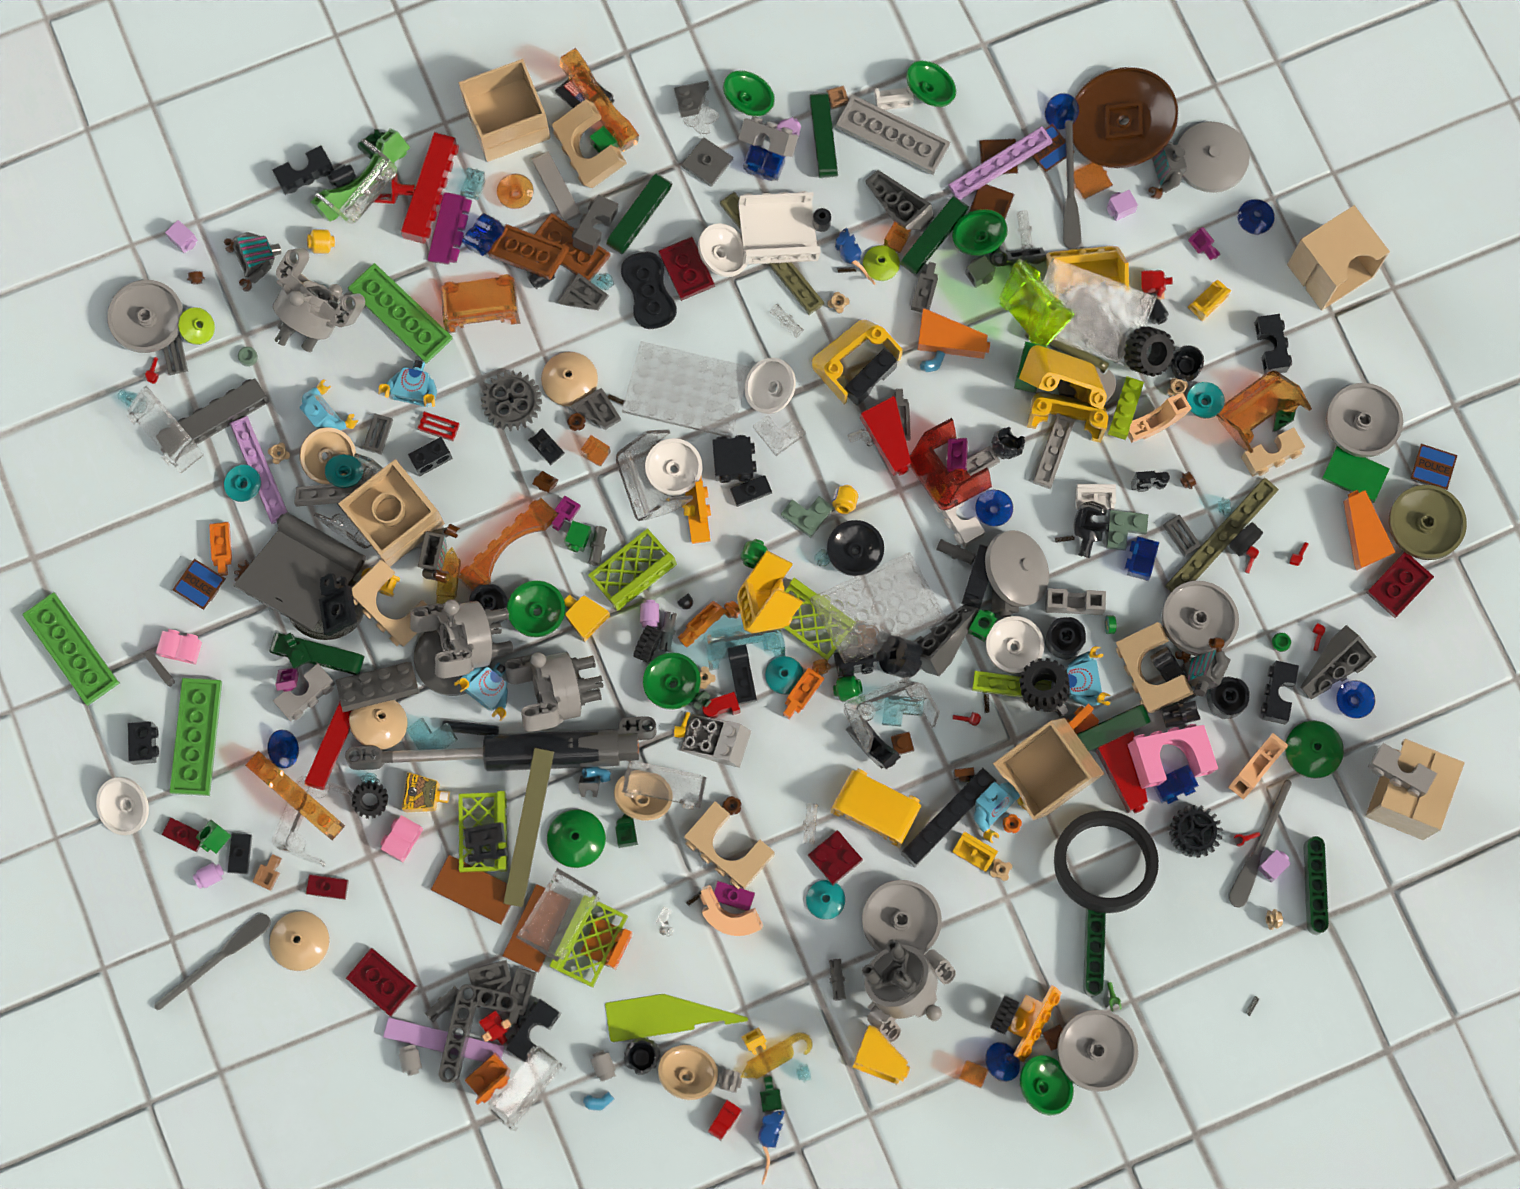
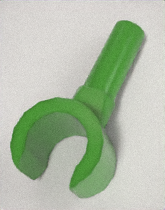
M1109 982L1107 986L1110 993V1010L1113 1012L1112 1006L1114 1004H1118L1121 1010V1000L1116 997L1112 982Z

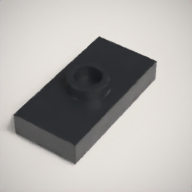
M765 475L730 488L737 507L772 494Z
M232 833L228 873L248 874L252 835Z

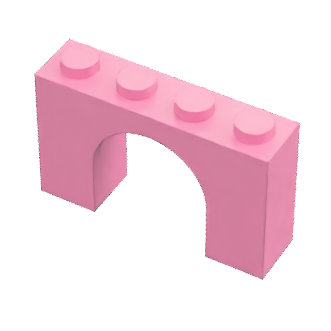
M1190 724L1185 726V729L1180 730L1179 727L1169 729L1166 733L1156 731L1151 733V736L1146 737L1145 734L1133 737L1134 740L1128 744L1142 789L1158 786L1167 780L1160 759L1161 748L1166 744L1174 745L1183 751L1188 760L1193 778L1209 775L1218 769L1204 725L1196 726V724Z

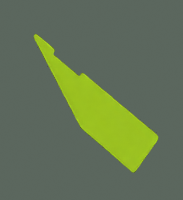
M666 994L605 1004L611 1042L694 1030L695 1025L724 1021L726 1025L748 1021V1018L745 1016Z

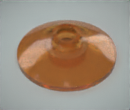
M521 174L507 175L497 186L499 201L505 207L511 209H519L526 206L532 200L534 194L531 181ZM519 192V195L513 196V193Z

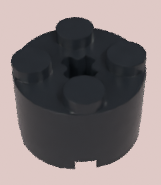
M495 584L479 585L472 591L469 597V602L478 601L484 610L508 607V599L505 592ZM486 603H489V604L492 603V606H491V607H489V606L486 607Z
M1061 617L1053 621L1045 637V644L1049 652L1063 660L1078 655L1086 642V632L1083 624L1073 617ZM1066 635L1069 637L1068 640H1063V639H1062V638L1065 637Z
M891 635L883 643L880 651L877 652L876 658L883 672L900 678H910L919 671L922 665L920 654L923 655L918 643Z
M1223 677L1219 686L1210 689L1207 695L1208 706L1221 719L1235 718L1248 706L1250 691L1246 683L1241 679ZM1231 696L1232 699L1227 700L1225 697Z

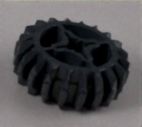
M1196 805L1191 806V811L1188 806L1184 807V812L1179 810L1177 812L1178 816L1172 818L1176 823L1170 824V827L1175 829L1169 832V835H1175L1171 842L1177 841L1179 843L1175 848L1179 849L1182 847L1181 854L1189 851L1188 857L1190 858L1194 852L1196 858L1201 857V852L1205 857L1208 856V851L1211 853L1215 851L1213 846L1218 847L1220 845L1217 840L1222 839V836L1217 834L1223 831V828H1217L1221 821H1214L1217 815L1213 814L1210 816L1211 809L1208 808L1203 812L1204 806L1202 805L1198 811ZM1193 816L1200 817L1207 823L1200 824L1197 822L1196 818H1193ZM1187 818L1188 831L1181 834L1182 822ZM1194 827H1196V829L1198 828L1199 830L1202 829L1200 833H1198V836H1196V834L1194 835L1193 833L1189 834L1194 829ZM1210 829L1211 838L1208 844L1205 845L1204 832ZM1193 839L1195 843L1199 845V847L1192 846L1188 844L1185 840Z

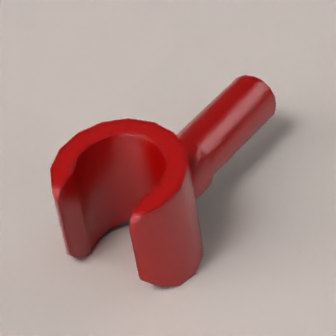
M153 357L151 368L145 373L147 381L155 384L159 377L155 373L157 357Z
M1304 542L1298 554L1292 553L1291 565H1300L1304 552L1309 545L1307 542Z
M1251 546L1246 555L1251 557L1245 570L1247 574L1250 573L1252 564L1259 554V550L1254 546Z
M1319 623L1315 625L1312 631L1317 634L1313 651L1317 652L1320 640L1326 630Z
M972 712L970 717L953 715V720L965 721L973 726H977L981 720V715Z
M1256 832L1245 836L1237 834L1233 839L1241 837L1243 842L1236 845L1241 847L1246 841L1259 837L1260 833Z

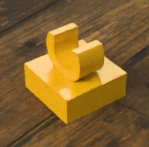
M759 1027L741 1036L747 1049L751 1050L754 1055L757 1054L755 1048L759 1045L764 1050L766 1049L765 1042L767 1041Z

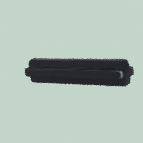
M444 720L442 722V731L485 736L486 734H499V726Z

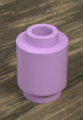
M644 600V603L640 604V623L642 628H645L647 625L657 628L659 623V604L655 603V600Z
M213 862L197 870L193 878L199 889L207 888L221 881L224 872L220 864L216 865Z

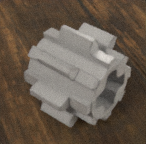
M723 1069V1073H719L717 1083H720L719 1089L736 1093L737 1088H741V1073Z

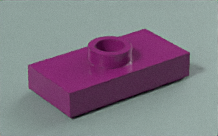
M717 881L714 891L719 903L743 911L750 910L755 896L754 892L742 888L737 889L735 886Z

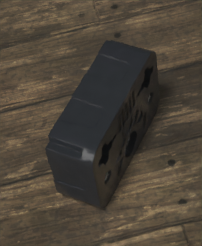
M979 545L961 603L963 605L978 609L981 607L989 582L985 566L988 546Z

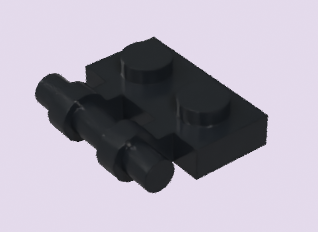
M1136 472L1131 482V488L1138 492H1145L1151 489L1152 486H1156L1157 489L1161 490L1166 487L1170 480V475L1168 472Z
M498 822L464 829L466 848L474 849V854L468 855L469 863L475 861L480 863L491 858L497 860L502 856H507V849H499L498 844L506 842L504 823ZM490 845L491 851L482 852V847Z

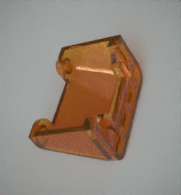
M503 274L497 278L460 283L446 282L441 287L443 325L448 333L456 332L457 326L464 328L465 324L501 320V323H504L505 319L511 321V325L521 324L516 283L514 277H510L509 274Z

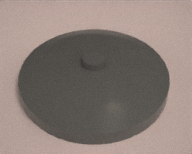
M437 630L424 632L419 638L414 651L415 668L422 682L429 689L441 695L459 696L466 694L464 691L460 692V684L454 685L456 681L460 680L462 675L451 678H439L435 675V656L440 652H444L440 635Z

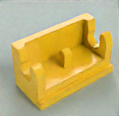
M1216 280L1188 308L1203 321L1228 298L1231 290L1221 281Z
M964 831L952 853L987 872L998 851Z

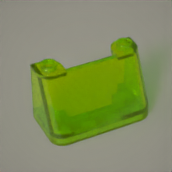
M1018 259L1013 265L999 296V304L1005 310H1008L1030 336L1028 339L1031 343L1047 346L1076 314L1070 308H1065L1062 304L1063 302L1053 295L1040 279L1041 273L1035 267Z

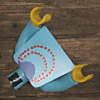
M415 360L412 369L403 367L400 372H397L385 384H380L378 395L384 392L385 397L388 398L391 392L393 400L428 407V403H432V407H435L438 391L429 373L423 371L425 363Z
M325 379L321 380L316 387L302 396L300 409L316 428L343 430L346 427L353 429L356 426L358 420H353L354 414H349L345 421L341 420L320 395L325 394L331 387L323 385L326 381Z
M1094 646L1090 651L1079 655L1066 668L1070 685L1068 697L1073 698L1075 702L1084 706L1088 704L1091 706L1100 704L1108 706L1111 703L1104 701L1106 696L1111 695L1102 692L1097 660H1093L1094 658L1103 657V654L1096 655V650L1101 648L1099 646Z
M498 662L492 670L487 666L474 668V671L462 675L460 680L454 683L455 686L461 685L460 692H466L487 710L494 711L492 713L493 718L498 714L500 716L499 721H501L506 716L505 708L508 696L506 686L508 683L501 678L506 671L505 666Z
M994 782L975 802L973 818L981 831L984 832L983 838L993 843L991 840L992 836L999 838V834L989 829L990 826L1015 800H1017L1018 805L1025 809L1022 798L1009 782L1001 783L1000 785Z

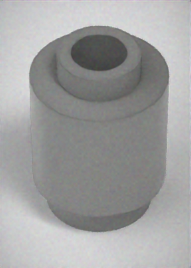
M415 1045L400 1048L398 1055L402 1072L407 1073V1076L418 1074L419 1069H422L418 1049H416Z
M602 1050L593 1054L594 1058L590 1061L597 1078H600L601 1082L615 1077L614 1071L616 1069L609 1052L605 1053Z

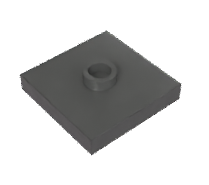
M703 137L683 162L682 167L712 187L732 162L733 156Z

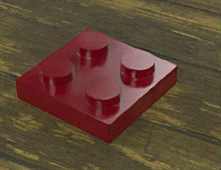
M838 830L808 854L811 861L832 885H835L863 861L862 857Z

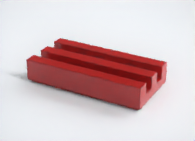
M424 411L417 429L454 442L460 423ZM427 418H428V419H431V420H434V421H437V422H441V423H444V424L453 426L454 429H453V428H450V427H447V426H444V425H441V424H438V423H435V422H432V421H429V420H427ZM426 424V425H429V426H432V427H435V428H438V429H441V430H445V431L451 432L452 435H448V434H445V433H442V432H439V431H436V430H433V429L424 427V425Z

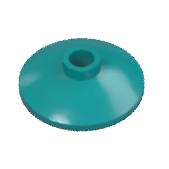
M1198 383L1187 394V401L1192 408L1190 411L1197 417L1205 419L1215 417L1224 407V394L1213 383ZM1206 400L1208 404L1203 405L1201 401Z
M341 454L334 456L325 466L326 479L329 483L339 488L352 487L363 476L361 462L351 455Z
M238 465L232 468L224 480L226 494L237 502L251 500L257 495L261 487V478L258 471L249 465ZM247 482V486L243 488V483Z
M781 656L769 663L766 668L765 678L768 686L774 692L790 694L804 672L797 660L792 657ZM787 671L788 676L783 677L781 672Z
M829 880L818 881L808 890L806 904L809 911L815 917L824 920L832 919L842 912L845 906V894L837 883L832 885ZM825 895L829 896V902H823L822 897Z

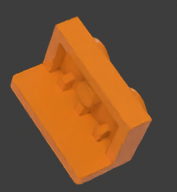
M1090 704L1085 707L1081 705L1074 712L1076 716L1071 721L1069 719L1066 720L1076 734L1099 723V719L1092 713L1094 708Z

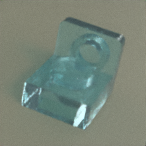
M467 168L466 179L460 191L461 196L479 200L485 185V172Z

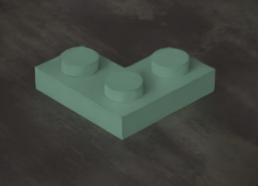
M818 496L808 510L792 499L782 511L781 516L811 538L834 510V507L820 496Z
M1110 510L1106 549L1126 551L1128 533L1146 535L1149 514Z

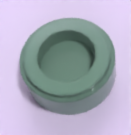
M243 347L238 353V359L242 365L252 366L257 362L258 355L252 347Z

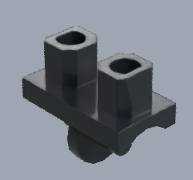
M543 428L536 435L528 439V442L550 466L565 454Z
M1196 701L1161 709L1166 728L1201 719Z

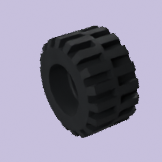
M1141 326L1140 329L1136 328L1133 334L1130 333L1129 340L1125 341L1126 347L1123 349V352H1125L1124 360H1127L1126 365L1131 370L1147 376L1161 375L1162 371L1168 370L1167 366H1171L1172 358L1174 359V340L1170 339V334L1150 326ZM1152 345L1151 353L1147 357V351L1149 347Z
M1039 658L1038 662L1033 660L1030 662V666L1026 665L1024 667V672L1022 671L1020 675V688L1025 703L1028 702L1030 708L1035 706L1036 711H1040V709H1043L1044 712H1048V709L1054 711L1056 706L1061 707L1063 701H1067V695L1070 693L1069 677L1067 670H1064L1062 664L1058 666V661L1056 660L1051 662L1050 658H1046V661H1042V658ZM1048 679L1055 683L1053 688L1046 691L1038 690L1034 687L1038 681Z

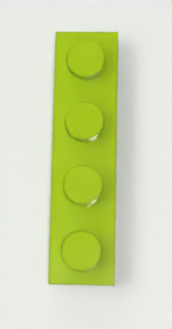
M1126 376L1108 435L1126 440L1144 385L1143 381Z
M982 671L974 672L972 691L1023 698L1020 688L1021 677ZM1040 680L1034 687L1038 690L1046 691L1051 689L1052 681Z

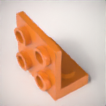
M602 919L595 922L598 932L609 929L607 921ZM594 926L592 927L589 935L596 933ZM625 928L621 932L619 931L615 939L616 943L607 955L606 966L616 970L633 935L632 931ZM610 932L599 935L602 946L609 944L612 940ZM597 936L586 940L589 950L600 947ZM585 944L583 945V947H582V949H581V953L587 951V950H586V947H585ZM601 950L590 953L593 960L597 962L602 961L603 954Z
M496 1052L465 1078L466 1083L478 1095L475 1100L477 1105L481 1102L485 1104L492 1098L495 1089L501 1090L510 1079L511 1069Z

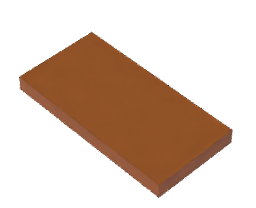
M551 213L534 235L568 247L569 251L561 265L576 276L579 273L591 282L610 258L611 253L599 245L593 256L573 247V238L571 236L575 228Z
M505 224L488 251V255L504 263L551 280L569 249L561 244Z
M451 855L446 859L431 888V891L502 925L511 905L503 904L507 888L506 882L485 872H459V859ZM464 862V868L472 867L471 865Z
M536 884L504 951L503 957L539 973L572 900Z

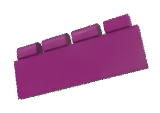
M444 192L427 259L429 262L447 265L450 262L457 263L460 250L454 247H461L464 236L462 231H465L468 215L466 214H469L472 200L466 199L465 195Z

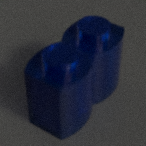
M750 145L743 163V169L750 175H762L768 181L778 180L786 161L785 156L768 151L757 145Z
M483 213L477 218L474 226L466 232L462 242L471 251L484 256L491 249L493 242L498 240L503 234L505 227L499 220Z
M1137 536L1135 541L1132 540L1129 552H1132L1131 559L1127 558L1124 567L1127 570L1126 575L1149 581L1159 542Z
M1186 765L1166 774L1167 780L1153 787L1161 803L1167 802L1169 805L1176 802L1179 795L1184 794L1186 797L1195 793V788L1199 785L1189 765Z

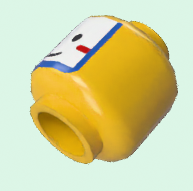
M850 485L836 488L832 499V505L835 510L841 514H848L854 511L859 497L858 492Z

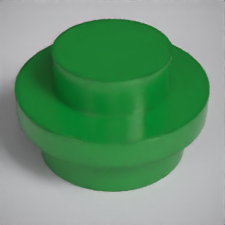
M1277 633L1272 638V646L1276 651L1285 652L1291 646V638L1286 633Z

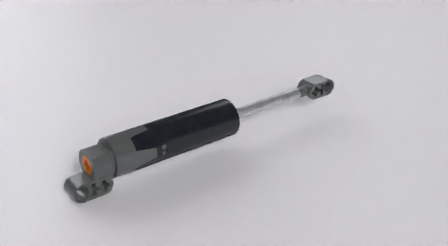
M626 717L620 721L619 729L486 734L483 740V747L382 752L377 746L351 747L346 751L345 759L348 766L353 770L380 769L384 763L483 759L484 768L487 772L530 770L534 749L538 748L554 752L551 769L620 766V761L639 760V740L653 739L657 734L656 722L652 717ZM645 726L652 727V729L648 731L644 730L643 728ZM354 756H359L358 760L351 761Z

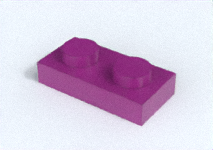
M967 438L948 439V473L967 472Z
M298 668L278 670L275 683L277 691L287 692L297 687Z

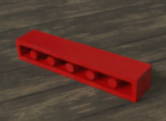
M434 132L401 230L403 239L425 244L426 238L429 239L431 223L435 222L437 216V205H440L442 202V190L446 188L448 183V172H451L453 168V157L457 155L459 150L455 137Z

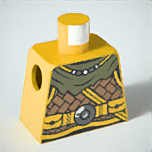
M407 773L402 810L407 813L436 811L437 802H449L450 792L440 791V783L436 780Z

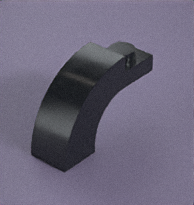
M861 717L846 728V731L856 744L881 769L885 768L887 770L901 758L899 753L887 745L870 724Z

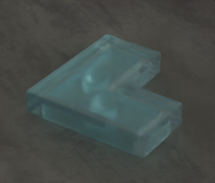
M885 695L882 725L901 727L903 714L922 716L924 698Z
M420 718L407 728V732L418 750L446 749L458 740L448 723L432 733L424 718Z

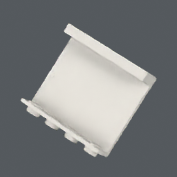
M813 192L744 194L739 197L738 207L745 265L819 260L820 246H817L815 228L813 227Z

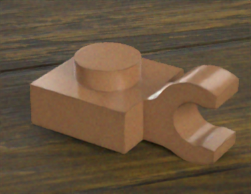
M272 854L267 866L260 865L252 882L272 891L280 875L275 870L282 858Z

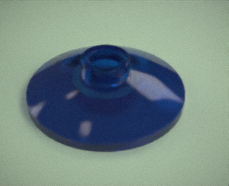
M1059 93L1053 96L1045 108L1047 123L1049 126L1054 124L1057 130L1065 129V122L1067 120H1071L1073 125L1079 114L1077 100L1067 93Z
M1252 199L1241 205L1237 218L1239 225L1250 234H1263L1272 227L1275 215L1268 203L1263 200ZM1254 212H1258L1260 216H1255Z
M992 489L985 491L976 501V515L981 522L988 526H1001L1011 518L1013 502L1001 490ZM995 507L997 512H991L990 508Z
M1352 680L1344 683L1339 688L1336 695V703L1344 715L1359 719L1371 713L1375 706V695L1371 687L1366 683ZM1351 698H1356L1357 704H1353Z
M281 729L275 731L268 741L269 758L275 766L289 768L298 759L299 745L297 739L288 730Z
M996 1042L992 1044L985 1054V1062L989 1072L993 1077L1003 1082L1015 1079L1020 1071V1060L1013 1055L1015 1050L1006 1043Z

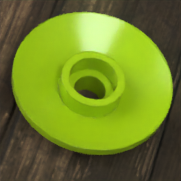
M879 245L872 247L863 258V268L872 279L877 281L891 279L897 274L900 267L898 254L888 246ZM883 258L885 262L880 263L878 260Z
M194 307L185 310L181 314L178 321V329L181 336L187 342L201 345L212 338L215 324L212 316L207 311ZM197 322L201 323V328L197 327Z

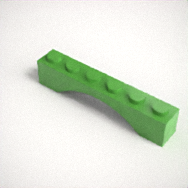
M390 128L377 140L372 160L359 177L342 187L323 190L311 201V204L324 219L330 222L337 219L341 211L350 207L354 199L363 195L372 183L377 182L385 171L390 170L398 159L403 158L410 149V146L398 131Z

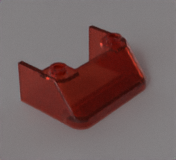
M952 418L925 431L910 454V468L941 510H950L992 487L988 467L971 476L965 469L961 468L949 472L935 453L934 449L948 443V439L957 438Z

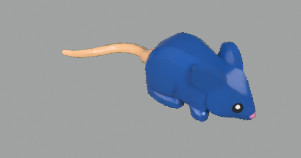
M844 228L836 239L835 248L840 251V256L844 262L856 265L862 270L867 279L875 285L874 280L867 274L863 266L858 263L861 260L860 255L862 253L858 243L855 244L854 242L856 241L854 235L850 236L848 228Z
M784 1110L765 1115L762 1119L763 1125L758 1133V1140L766 1156V1168L762 1184L765 1182L770 1164L767 1148L776 1147L780 1135L778 1132L781 1131L783 1126L780 1121L784 1116Z

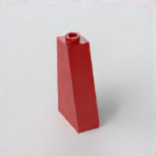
M892 396L862 412L860 420L892 475L899 474L901 476L909 471L911 459L896 398Z
M1132 731L1098 747L1096 753L1127 813L1133 811L1136 814L1145 809L1144 806L1148 803L1146 789L1141 788L1128 744L1135 737Z

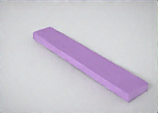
M1042 126L948 184L954 196L961 200L1052 144V140Z
M248 416L231 422L230 425L246 464L256 469L260 475L261 487L258 493L271 523L274 524L281 514H285L288 511Z
M388 1018L383 1037L444 1052L448 1032ZM454 1034L456 1039L462 1038L461 1035ZM469 1038L464 1058L485 1062L496 1052L502 1059L505 1046ZM453 1048L450 1054L458 1056L459 1052L456 1048Z

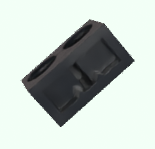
M442 437L408 454L419 477L453 459Z
M153 722L128 723L129 762L133 765L157 763L156 757H159L158 745L156 746V738L159 737V730ZM147 729V735L140 738V732ZM144 748H148V754L141 757V751Z

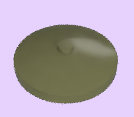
M1418 485L1409 488L1395 500L1389 513V529L1393 540L1405 553L1418 559L1437 560L1446 557L1461 544L1466 534L1467 519L1461 503L1449 491L1438 486Z

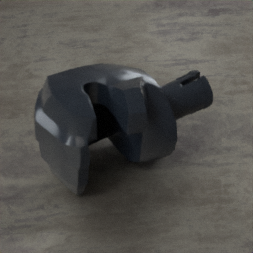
M1095 501L1085 502L1080 505L1074 519V534L1082 539L1078 553L1081 557L1090 558L1093 542L1102 541L1103 532L1109 529L1107 523L1093 521L1092 517L1094 515L1102 516L1107 513L1106 506Z

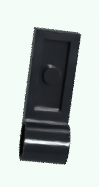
M1001 245L996 250L988 253L992 263L997 267H1020L1023 264L1037 265L1041 262H1046V254L1042 247L1006 252ZM1002 253L1000 257H994L996 254Z
M746 644L727 648L738 704L757 701Z
M1167 646L1150 656L1151 661L1156 669L1160 671L1165 682L1181 675L1186 676ZM1194 693L1177 702L1179 704L1186 703L1197 695Z

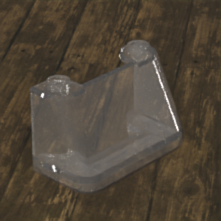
M557 868L524 926L517 934L516 939L556 962L559 959L564 960L569 951L566 947L589 908L592 907L594 909L600 899L597 897L598 891Z

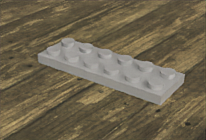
M854 95L851 96L836 123L837 129L934 175L950 146L949 141Z

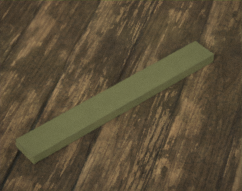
M733 192L723 199L720 205L741 230L738 207L739 197ZM792 262L767 263L809 315L824 305V301Z
M1264 477L1171 578L1165 587L1172 592L1175 588L1186 582L1196 581L1279 489Z
M534 749L503 904L518 907L524 906L554 757L553 751Z

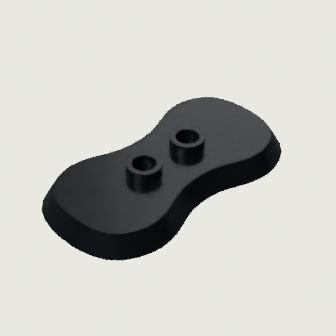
M640 252L627 257L621 266V276L631 289L634 297L633 314L636 322L645 329H657L670 324L676 317L677 307L674 299L669 295L664 286V265L662 260L652 252Z

